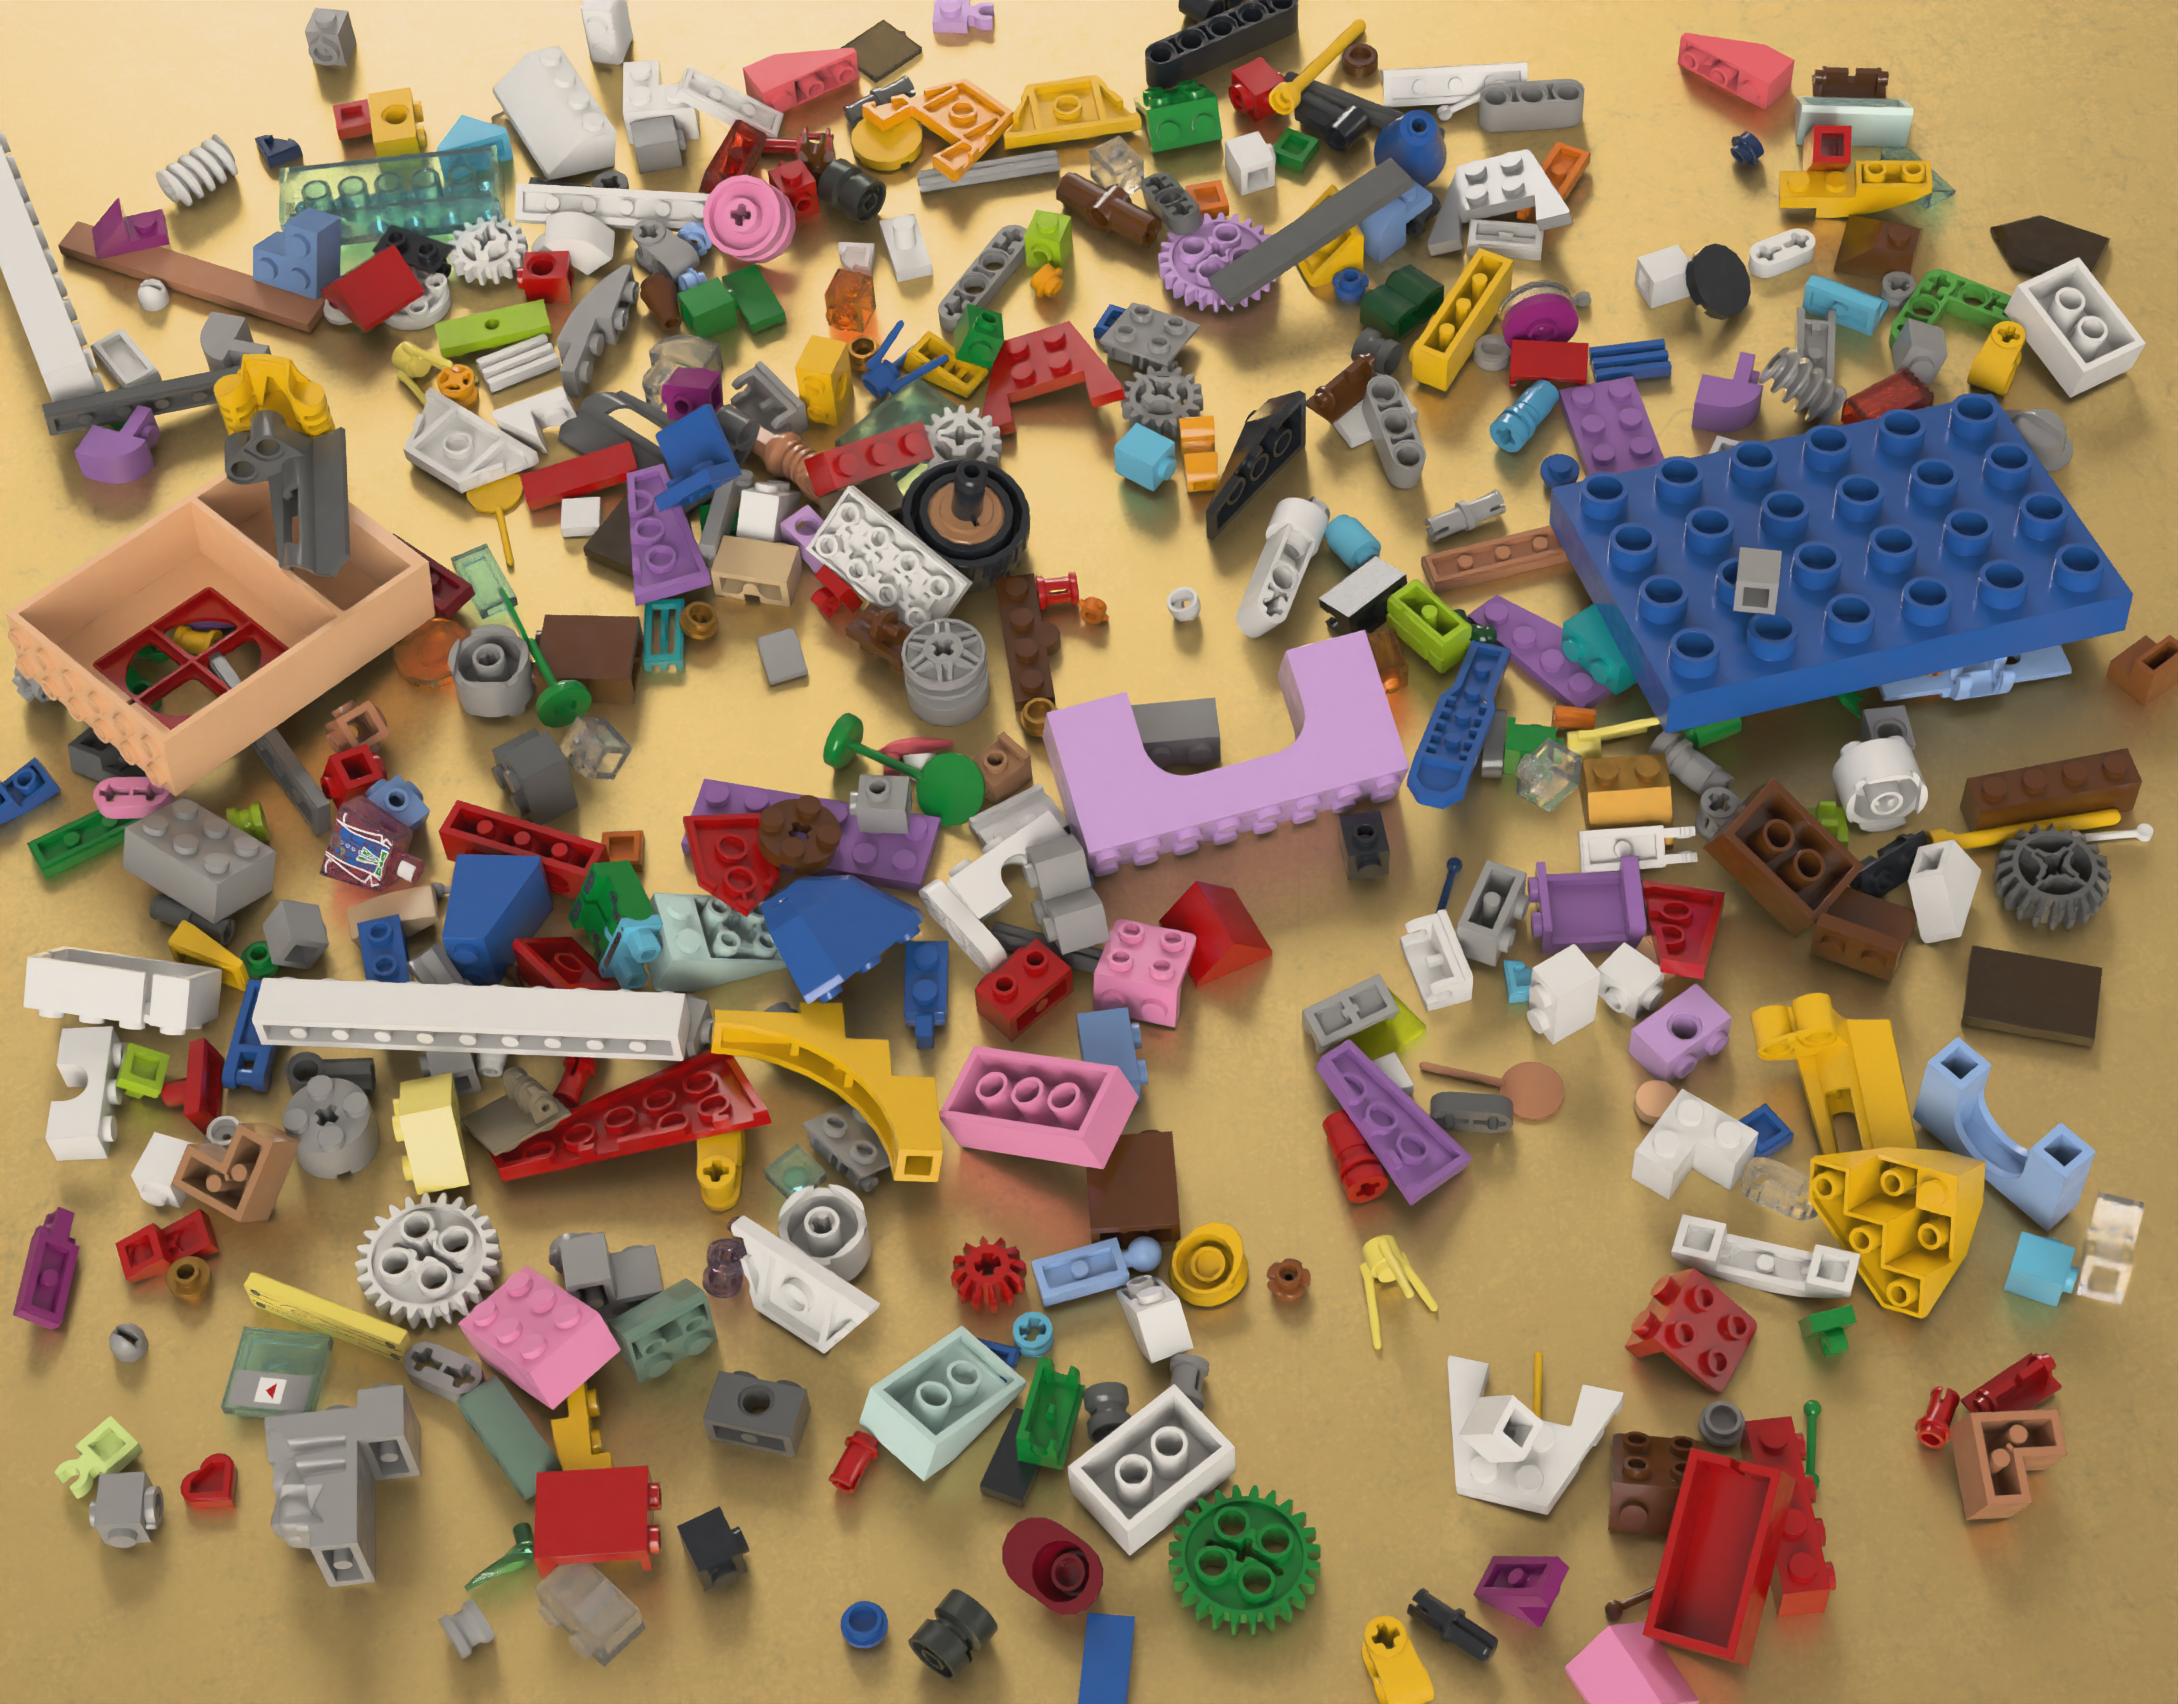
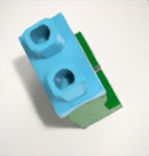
M629 860L592 863L582 884V892L578 893L568 915V920L574 930L585 929L595 948L593 955L599 964L598 971L602 978L616 977L622 989L641 988L648 979V974L643 967L644 963L652 962L658 958L662 949L657 936L663 926V922L659 914L652 915V905Z

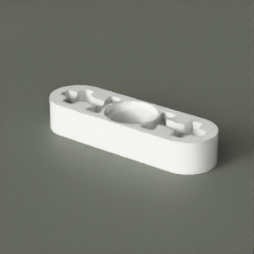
M935 879L918 891L919 898L930 916L986 975L991 972L995 973L1008 962L1007 954L999 941L940 879Z

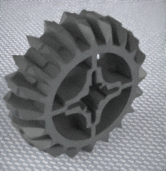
M2053 823L2047 827L2046 831H2042L2036 824L2030 829L2029 833L2020 829L2014 839H2007V842L2003 844L2000 854H1997L1994 864L1996 867L1993 873V883L1997 885V898L2005 899V911L2017 909L2016 916L2018 921L2026 917L2032 919L2033 928L2037 927L2040 922L2047 923L2052 932L2057 927V924L2061 923L2069 931L2074 926L2075 921L2084 925L2089 920L2090 915L2096 916L2101 909L2103 901L2107 899L2109 893L2108 886L2111 880V871L2106 869L2108 865L2107 856L2098 855V844H2086L2085 833L2078 837L2071 835L2070 826L2063 832L2056 831Z

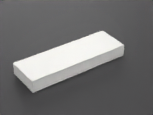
M687 66L684 70L675 95L676 99L754 138H777L784 116L783 113L690 66Z

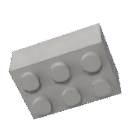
M186 796L125 828L123 868L213 924L273 891L276 851Z

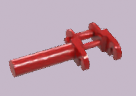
M804 127L803 133H800V137H797V139L744 138L743 150L750 153H795V160H797L799 151H802L804 133H808V140H820L821 133L809 132L808 127ZM826 128L824 133L827 137L825 151L834 152V134H831L830 128Z

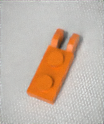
M1557 141L1541 167L1565 202L1590 163L1591 153ZM1534 207L1518 210L1517 218L1523 221L1527 220Z

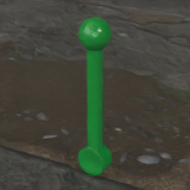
M1808 1400L1803 1406L1804 1414L1807 1416L1805 1475H1812L1815 1489L1817 1490L1820 1479L1815 1473L1817 1416L1820 1415L1822 1409L1818 1401Z

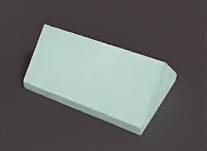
M1795 96V144L1803 145V139L1814 125L1852 126L1851 146L1906 148L1914 108L1906 99Z

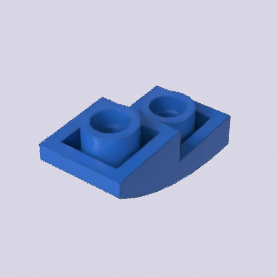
M36 757L4 782L0 780V825L34 809L61 790L44 765Z

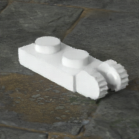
M1663 825L1578 831L1580 873L1619 871L1621 857L1638 856L1639 869L1666 867V864L1697 862V852H1692L1691 850L1665 854L1664 838L1676 837L1677 839L1695 836V826L1664 828Z

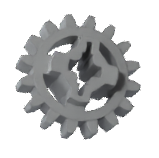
M1162 365L1161 370L1155 372L1151 366H1148L1146 375L1135 372L1133 373L1134 382L1125 381L1124 383L1126 399L1121 400L1123 419H1129L1130 428L1137 422L1162 436L1164 432L1169 431L1173 437H1176L1177 429L1179 428V418L1200 417V411H1203L1201 384H1194L1193 374L1183 377L1181 367L1176 368L1173 372H1169L1168 367Z

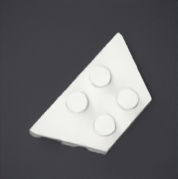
M431 387L425 393V407L422 413H417L413 423L414 431L408 436L403 449L407 460L460 493L517 473L539 463L535 450Z
M741 1216L732 1224L733 1236L743 1238L747 1255L740 1259L744 1275L750 1284L749 1292L754 1308L823 1354L879 1308V1302L746 1216Z

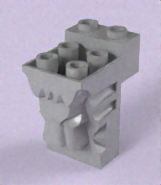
M380 1383L369 1389L357 1390V1407L334 1405L323 1411L307 1413L291 1410L285 1411L279 1416L265 1417L264 1420L268 1462L272 1464L274 1471L273 1489L276 1494L271 1527L275 1535L279 1538H284L289 1546L311 1550L329 1587L376 1582L375 1481L421 1475V1426L404 1385H394L391 1383Z

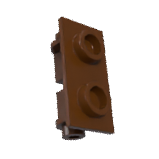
M1822 66L1821 70L1815 69L1814 75H1812L1813 97L1886 99L1889 73L1888 71H1882L1881 67L1856 68L1855 75L1848 76V68Z
M1370 353L1358 354L1354 362L1325 386H1319L1315 394L1306 401V406L1331 424H1334L1364 399L1368 382L1377 376L1374 373L1375 358Z

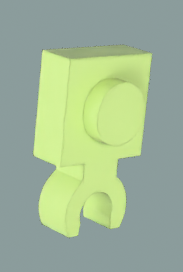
M110 1415L75 1445L81 1456L78 1459L67 1460L60 1464L55 1471V1475L62 1484L68 1481L70 1477L80 1475L79 1479L69 1487L73 1495L78 1499L90 1491L93 1479L97 1475L119 1473L141 1454L143 1450L140 1444Z

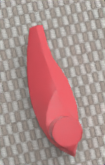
M912 737L890 742L878 751L900 761L903 755L922 754L953 746V740ZM884 765V775H900V772Z

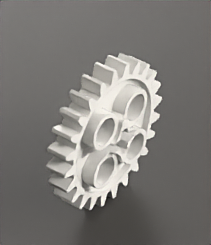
M424 1193L421 1204L415 1205L410 1197H406V1209L400 1211L397 1207L390 1205L389 1211L392 1217L387 1220L376 1216L374 1219L378 1231H364L368 1244L357 1246V1251L361 1260L355 1262V1267L359 1274L357 1278L361 1290L365 1291L364 1295L368 1304H375L381 1317L390 1312L393 1323L396 1325L405 1316H407L412 1329L416 1328L421 1318H426L430 1329L434 1328L436 1318L439 1316H443L448 1324H452L453 1311L458 1310L461 1314L467 1316L469 1311L466 1303L472 1301L479 1304L483 1302L479 1290L494 1289L490 1276L500 1275V1269L496 1260L502 1258L496 1230L492 1229L487 1215L481 1216L476 1204L466 1209L463 1197L459 1196L451 1205L446 1193H442L436 1203H431L428 1193ZM420 1232H427L425 1235L421 1237L413 1238L416 1234ZM466 1246L460 1252H452L457 1247ZM398 1268H405L404 1271L398 1274H391ZM444 1282L443 1286L430 1289L432 1285Z

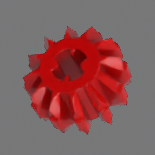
M982 1236L979 1242L980 1246L974 1247L965 1243L963 1247L964 1255L954 1257L953 1269L955 1271L952 1272L951 1282L952 1286L957 1289L958 1299L962 1304L972 1302V1308L976 1313L984 1305H989L990 1310L996 1314L999 1303L1002 1302L1013 1307V1303H1015L1014 1294H1023L1027 1268L1026 1263L1020 1260V1251L1016 1246L1006 1248V1243L1002 1237L991 1245Z

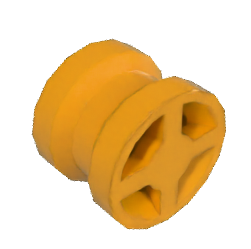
M456 364L452 368L445 367L440 371L437 376V385L441 394L467 410L476 406L479 401V392L475 385L474 373L469 367Z

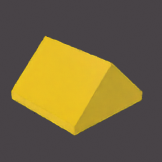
M1331 184L1302 215L1339 192L1337 187ZM1358 224L1298 263L1310 286L1315 288L1332 283L1334 275L1339 272L1341 273L1346 268H1355L1363 274L1364 235Z

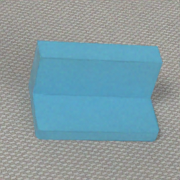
M1812 274L1805 286L1802 307L1806 309V312L1826 319L1828 309L1836 310L1837 324L1872 336L1889 308V301L1826 277H1818Z

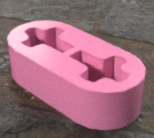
M148 777L107 778L101 781L93 791V798L99 812L106 818L111 819L144 818L175 801L174 795L163 786L156 787ZM160 793L159 795H156V796H155V798H154L153 801H148V800L153 799L154 794Z

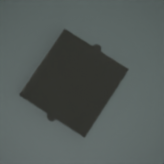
M884 19L841 47L855 49L859 71L875 83H878L922 53V47L907 37L905 31H899Z

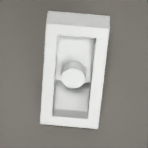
M563 386L491 411L500 430L526 446L546 454L548 450L542 429L560 426L567 420L577 417L574 405Z

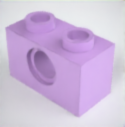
M1695 983L1631 1030L1628 1052L1656 1080L1669 1083L1676 1077L1682 1079L1691 1073L1699 1060L1708 1054L1715 1055L1726 1046L1729 1041L1728 1034L1732 1017ZM1676 1036H1686L1689 1039H1680Z

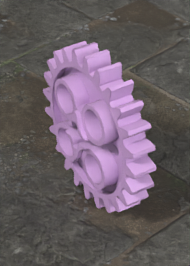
M1220 212L1217 219L1212 220L1208 213H1204L1203 224L1195 232L1186 235H1176L1172 232L1167 233L1168 242L1161 243V253L1158 254L1160 279H1164L1166 290L1173 289L1174 299L1185 295L1186 306L1197 301L1201 311L1207 304H1212L1214 312H1218L1220 305L1224 304L1230 311H1233L1234 306L1230 308L1210 287L1208 278L1271 237L1272 234L1264 235L1263 225L1252 228L1251 218L1240 223L1238 222V214H1234L1230 220H1226L1223 212ZM1270 282L1248 297L1259 301L1261 299L1260 290L1269 292ZM1248 297L1239 303L1242 306L1247 307Z

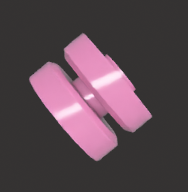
M749 175L732 176L719 183L709 194L703 210L704 228L710 241L722 252L751 264L766 263L780 256L790 245L796 229L795 211L789 198L778 188L762 179Z

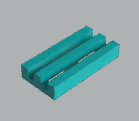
M684 598L656 600L645 603L644 671H653V666H660V670H668L669 665H675L676 669H684L685 633L681 630L678 622L681 611L686 607ZM670 609H676L675 651L673 654H669ZM661 610L660 654L653 655L654 611Z

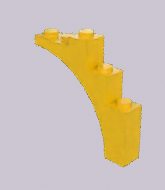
M800 1002L798 1013L714 1010L711 1053L753 1058L777 1064L810 1077L837 1093L861 1113L863 1118L876 1132L888 1155L894 1181L938 1182L943 1155V1143L935 1077L892 1076L889 1040L846 1038L843 1003L822 1004L821 1002H811L807 1004V1002Z

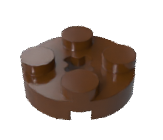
M803 795L799 799H787L777 802L763 810L760 817L757 844L761 854L769 863L780 869L781 864L795 867L794 873L801 874L820 871L832 863L836 851L839 849L841 827L834 814L826 807L821 806L818 798L812 795ZM792 832H802L807 835V840H802L799 836L791 837L790 835Z

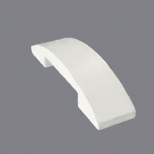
M1682 1214L1671 1251V1256L1681 1262L1726 1281L1772 1293L1808 1298L1850 1297L1861 1254L1818 1244H1815L1814 1252L1812 1253L1728 1234L1727 1224L1685 1214Z

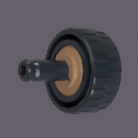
M953 459L940 462L920 473L912 481L904 495L899 517L900 524L972 582L966 593L988 590L995 587V580L1011 576L1023 560L1030 534V507L1022 488L1002 469L990 463L974 459Z

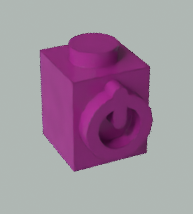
M677 367L662 386L661 397L663 403H666L668 419L679 420L705 404H711L715 413L723 407L721 372L710 371L706 368Z

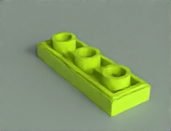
M544 299L434 323L443 358L461 356L488 348H497L505 344L528 340L543 333L546 335L552 334Z

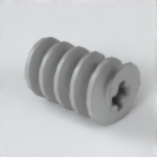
M1783 348L1769 361L1759 378V382L1763 384L1773 378L1774 382L1770 392L1776 393L1784 388L1786 391L1781 400L1783 403H1787L1795 397L1797 399L1793 407L1795 413H1798L1805 407L1809 409L1804 417V421L1810 422L1818 417L1820 419L1818 425L1826 424L1845 402L1846 390L1843 387L1835 388V380L1830 377L1824 378V372L1821 368L1816 367L1812 369V361L1809 358L1801 359V351L1799 349Z

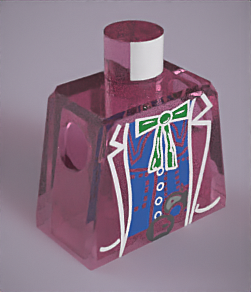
M359 795L340 805L319 874L372 891H383L397 883L399 878L413 884L416 883L423 873L425 862L408 854L413 837L411 828L368 798Z

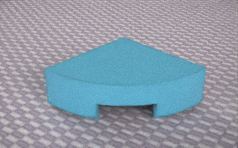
M1503 960L1508 1002H1529L1532 969L1526 967L1522 961Z

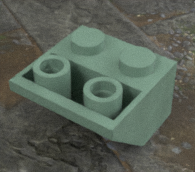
M687 1278L607 1322L611 1334L621 1349L619 1353L638 1383L648 1378H656L663 1375L674 1363L689 1355L702 1353L710 1346L711 1342L718 1339L707 1296L701 1288Z

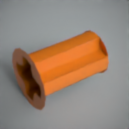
M1556 700L1554 701L1551 727L1575 730L1594 729L1596 709L1556 705Z

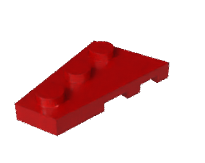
M1641 879L1645 914L1660 972L1674 974L1682 978L1704 979L1724 907L1725 892Z

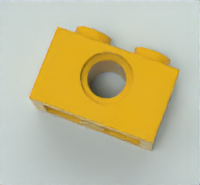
M411 87L369 93L373 144L380 169L423 162L421 147H427V139L424 125L419 126L418 123L424 122V114L421 101H414Z
M811 334L795 366L799 397L805 403L808 420L838 426L854 395L848 345L844 341Z

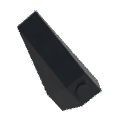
M1299 390L1268 399L1258 410H1253L1248 415L1206 511V533L1209 539L1214 540L1306 445V393Z

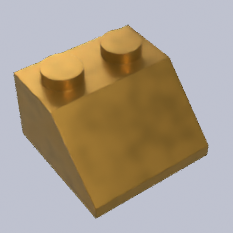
M1665 753L1582 759L1579 792L1586 830L1663 825L1664 828L1673 827L1671 783ZM1664 838L1665 850L1673 849L1674 838Z

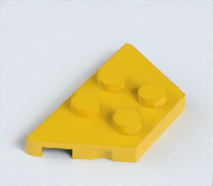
M1095 74L1027 84L1021 95V103L1016 106L1012 115L1013 123L1010 130L1005 131L1003 136L1005 150L1142 130L1141 116L1137 112L1133 114L1124 107L1123 99L1115 91L1109 90L1107 84Z

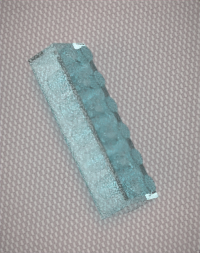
M497 145L280 168L279 223L282 233H285V223L309 207L341 217V245L378 242L391 224L424 236L453 234L455 230L464 232L463 223L468 222L475 225L477 224V217H482L484 222H489L490 218L495 215L498 222L501 223L506 219L505 181Z

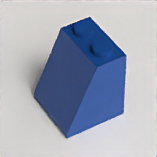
M457 854L442 941L447 956L461 977L470 981L473 986L499 985L505 977V968L516 962L512 948L514 940L517 938H533L552 912L554 903L541 856Z

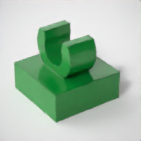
M1848 1305L1807 1315L1798 1323L1803 1339L1819 1335L1821 1350L1824 1357L1849 1349L1843 1330L1857 1323L1853 1306Z

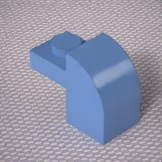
M1413 179V188L1358 223L1364 235V253L1379 264L1406 245V223L1432 205V193Z

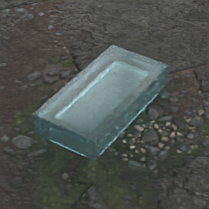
M487 543L451 557V562L457 575L473 586L476 595L471 600L482 620L506 610L497 590L501 586L513 607L518 605L517 597Z

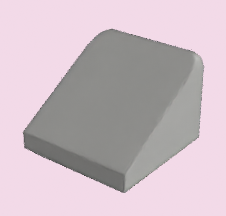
M794 628L784 629L757 638L759 656L770 685L808 674Z

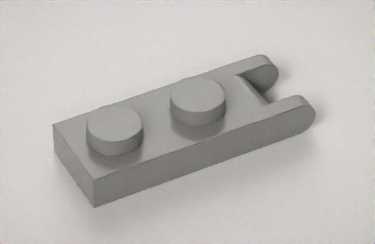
M1797 307L1795 348L1801 351V359L1809 358L1812 361V369L1816 367L1821 368L1824 372V378L1830 377L1834 379L1836 310L1828 309L1826 320L1805 319L1806 309Z

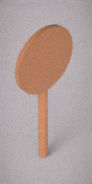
M1421 1062L1419 1065L1421 1070L1498 1086L1499 1095L1507 1097L1513 1102V1115L1523 1119L1538 1120L1546 1118L1559 1109L1564 1099L1565 1089L1561 1077L1551 1067L1537 1062L1517 1064L1508 1069L1502 1078L1429 1062Z

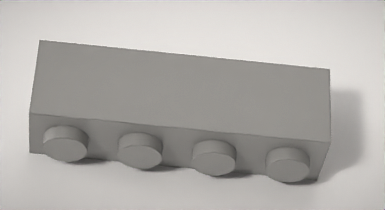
M1215 697L1131 705L1144 749L1151 761L1159 768L1168 765L1205 764L1212 761H1221L1220 732Z

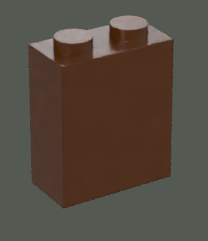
M545 614L542 630L536 631L535 641L557 682L575 680L583 683L591 694L592 703L634 704L644 641L639 616ZM532 662L533 685L536 686L539 697L548 685L536 662Z
M1145 1130L1138 1134L1120 1135L1104 1169L1086 1167L1092 1244L1117 1237L1120 1249H1128L1129 1244L1134 1239L1148 1236L1155 1239L1161 1247L1176 1246V1243L1181 1238L1172 1131Z

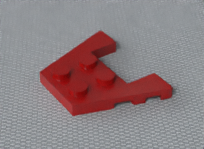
M1067 321L1004 340L992 366L981 419L990 415L992 417V426H999L1000 436L1017 432L1011 408L1012 403L1085 381L1093 408L1126 399L1122 384L1074 325Z

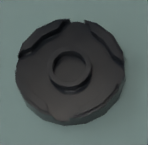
M1711 244L1696 250L1692 254V260L1687 263L1685 270L1686 286L1691 299L1696 305L1701 304L1707 310L1703 313L1710 318L1723 320L1741 313L1747 306L1751 294L1750 278L1744 263L1735 252L1724 245Z

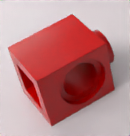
M569 251L525 252L523 267H518L517 284L519 290L525 291L527 302L544 299L545 304L572 303L575 276Z

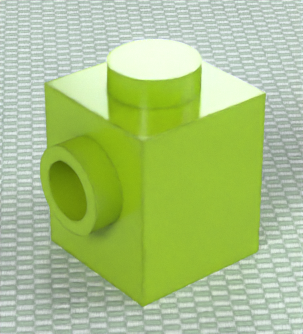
M1039 209L1035 210L1024 234L1027 266L1040 269L1045 264L1050 263L1055 269L1060 267L1063 271L1073 249L1071 216Z

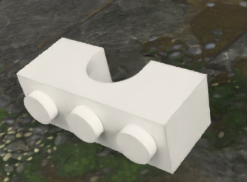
M1050 810L1039 817L1035 812L1029 814L1015 825L1017 830L1015 834L1006 840L1002 835L996 837L981 849L984 855L971 863L967 858L948 872L951 878L946 886L981 923L1007 906L1012 898L1011 893L1002 881L1001 869L1011 864L1023 865L1028 863L1026 847L1068 835Z
M113 1026L62 1028L56 1065L67 1087L86 1088L74 1099L51 1101L45 1139L57 1161L107 1159L110 1142L116 1141L117 1120L114 1113L115 1106L122 1102L123 1090L115 1086L126 1044L120 1042Z

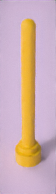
M1362 19L1354 20L1292 82L1279 83L1269 94V103L1273 110L1282 115L1290 114L1300 104L1301 92L1366 29L1365 21Z
M2112 808L1954 834L1953 831H1946L1944 828L1926 830L1925 834L1927 845L1954 840L1965 850L2005 843L2008 838L2014 839L2020 829L2029 833L2034 824L2042 831H2046L2051 823H2053L2056 831L2063 832L2069 826L2071 831H2080L2116 825L2121 820V814L2117 809Z

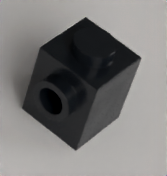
M1376 810L1339 816V844L1347 879H1373L1380 875L1389 874L1390 849L1381 811Z
M720 1506L677 1526L684 1550L704 1592L714 1587H727L733 1584L740 1575L747 1572L743 1558L744 1554L750 1552L747 1542L739 1526L730 1529Z

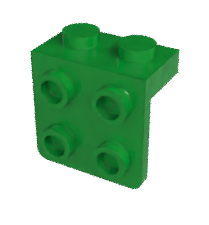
M1197 80L1179 82L1176 84L1177 88L1163 91L1162 87L1142 90V95L1134 97L1135 106L1145 115L1150 150L1155 153L1223 139L1217 96L1203 84H1198Z

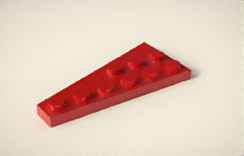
M711 1049L569 1109L571 1116L559 1121L554 1128L539 1132L522 1141L517 1148L511 1151L502 1152L496 1156L489 1150L488 1153L502 1182L771 1124L772 1122L767 1108L734 1056L711 1053Z

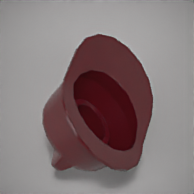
M1046 1517L1027 1518L1018 1522L1007 1533L1002 1546V1561L1008 1576L1019 1588L1050 1610L1061 1615H1076L1083 1612L1098 1599L1103 1586V1567L1099 1555L1080 1537L1061 1524Z

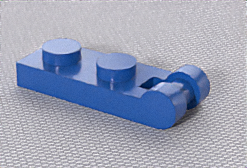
M248 980L222 1072L224 1088L239 1089L241 1085L252 1086V1089L256 1091H268L270 1088L271 1070L278 1045H261L252 1022L262 980ZM244 1061H255L253 1069L243 1068Z

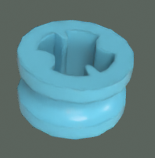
M1034 1311L1026 1312L1016 1319L1012 1328L1014 1346L1020 1348L1021 1354L1029 1358H1038L1047 1354L1054 1343L1053 1328L1049 1318L1042 1313ZM1031 1328H1037L1040 1335H1037L1036 1341H1027V1335H1029Z

